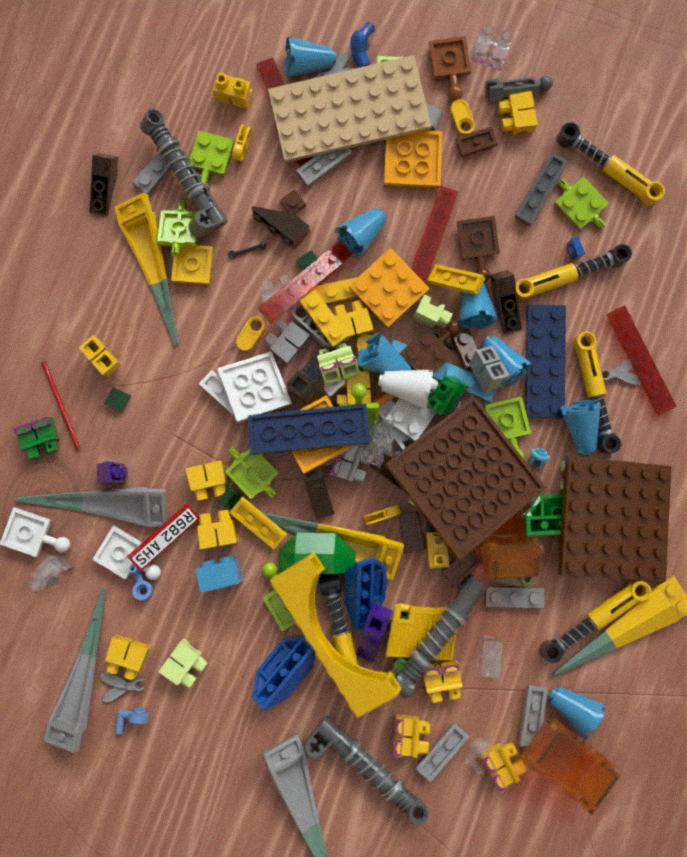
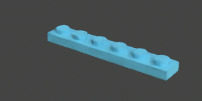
M395 339L392 342V346L399 353L408 346ZM445 362L432 376V378L442 381L444 376H455L469 386L466 393L489 403L496 392V389L491 392L482 393L479 380L474 378L471 372L448 362Z

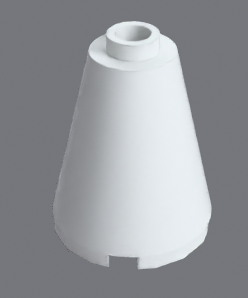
M433 370L385 371L384 375L380 374L378 386L382 387L381 391L426 409Z

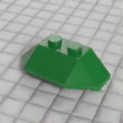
M563 494L538 495L525 514V536L560 534Z
M297 532L279 550L278 571L286 570L314 552L325 568L320 574L345 573V569L356 563V552L336 533Z

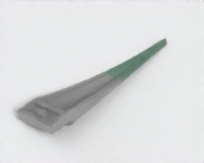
M139 487L22 496L15 499L17 502L82 511L146 527H160L168 520L166 489Z
M106 588L100 590L81 649L61 696L48 720L45 733V742L73 753L79 751L83 731H86Z
M293 735L261 753L267 767V773L314 857H328L315 805L306 755L298 735Z

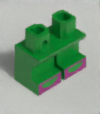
M444 376L427 402V406L440 416L442 414L448 416L455 410L459 404L458 401L462 399L469 386L455 376Z
M45 417L13 428L14 434L20 442V450L25 451L30 460L41 457L39 451L41 446H44L46 454L58 451L57 441L60 438L54 418Z

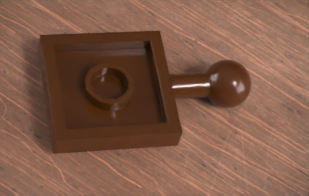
M495 216L457 221L461 260L477 258L478 270L476 273L484 276L485 283L490 279V271L486 269L484 256L500 254Z
M450 321L446 325V330L438 338L426 327L399 354L414 370L429 369L433 370L434 374L454 355L443 343L451 335L459 334L461 325L458 321Z

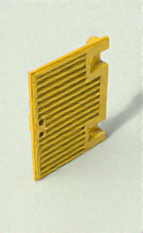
M395 604L385 656L409 658L414 647L419 648L421 644L420 639H425L428 635L427 630L433 629V622L439 621L441 618L440 613H445V607L433 608L412 606L410 604ZM401 612H408V619L400 618ZM457 634L452 635L449 639L451 643L447 642L443 647L444 651H440L436 656L438 660L452 661Z

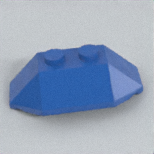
M374 557L356 562L345 569L344 602L355 630L364 628L374 603L382 606L385 601L387 566Z
M304 635L281 640L257 669L252 698L264 711L287 700L313 669L316 655L315 650L306 641Z

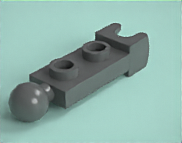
M543 76L539 81L535 77L500 81L498 78L490 79L485 82V95L490 96L489 102L503 101V97L509 98V95L528 91H532V94L539 93L540 89L548 91L553 86V80L549 76Z

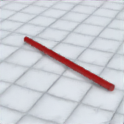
M43 361L41 364L76 450L80 449L81 447L46 361Z

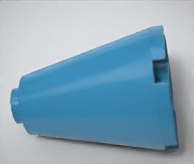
M287 37L285 43V52H287L285 70L288 77L329 69L333 67V64H336V52H333L332 48L294 37Z
M374 208L338 225L335 228V233L338 232L339 237L337 241L349 255L352 253L357 255L355 258L363 256L386 224L385 212Z
M484 283L477 295L462 292L459 323L462 329L468 328L471 330V327H477V330L496 323L497 314Z
M379 333L374 334L367 340L366 343L369 345L366 349H361L357 359V363L361 368L384 375L385 371L411 370L408 362Z
M488 336L481 342L483 344L481 349L489 346L494 347L501 359L500 361H502L510 375L507 380H503L500 383L501 389L506 388L505 384L509 383L512 385L527 373V366L532 367L530 361L496 336Z
M595 400L575 401L573 406L568 407L565 404L561 407L562 416L575 448L582 455L592 454L597 449L601 408L599 401L596 404Z
M560 686L558 689L553 688L548 696L551 699L550 705L585 740L589 739L587 733L589 731L594 732L605 714L601 710L607 709L600 702Z

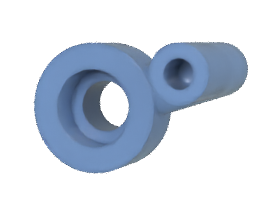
M131 565L129 572L134 575L136 584L132 589L133 596L139 601H147L153 595V587L149 582L144 581L141 571L135 565ZM143 589H147L145 595H141Z
M134 708V711L119 710L115 734H123L125 719L135 724L148 723L149 713L144 708Z

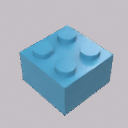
M231 555L219 559L220 562L215 563V560L200 563V567L195 569L200 593L240 584L244 578L239 558L234 559V556Z

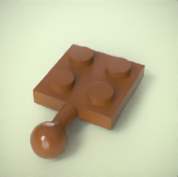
M466 36L429 41L428 46L434 80L449 78L451 85L448 91L449 98L453 101L461 99L463 90L458 86L457 76L471 74Z

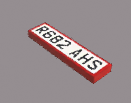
M186 503L127 556L128 559L142 571L200 519L199 516Z

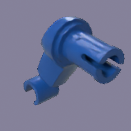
M366 22L360 31H354L351 36V57L357 68L370 65L366 49L367 39L375 32L373 24L368 29L371 22Z

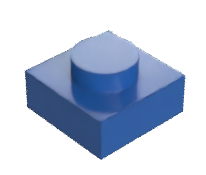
M579 236L571 238L567 243L566 250L568 255L575 261L580 259L585 254Z

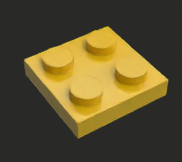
M202 245L180 247L179 256L176 257V254L175 257L173 256L171 281L175 283L210 285L213 247Z

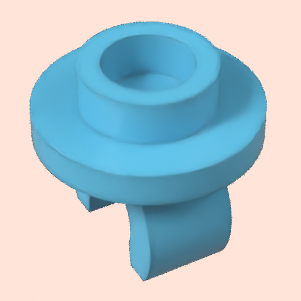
M542 448L532 449L529 464L532 465L535 460H539V468L542 469L544 461H548L550 458L547 451Z

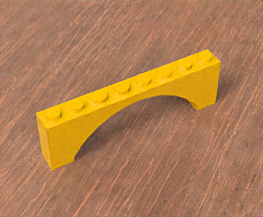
M313 552L276 575L270 581L274 591L282 598L285 608L294 617L295 624L305 634L306 641L312 645L317 658L326 667L327 674L337 684L339 693L344 695L350 710L357 717H360L397 697L401 686L391 671L387 673L376 672L358 666L339 654L326 639L319 625L315 608L317 581L320 573L325 568Z

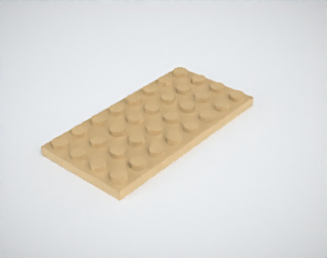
M414 55L268 89L285 163L429 130L432 127Z

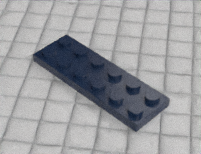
M527 305L526 359L532 364L531 368L529 366L526 368L525 411L527 418L563 419L561 407L565 405L566 305Z
M366 404L248 415L251 455L370 444Z

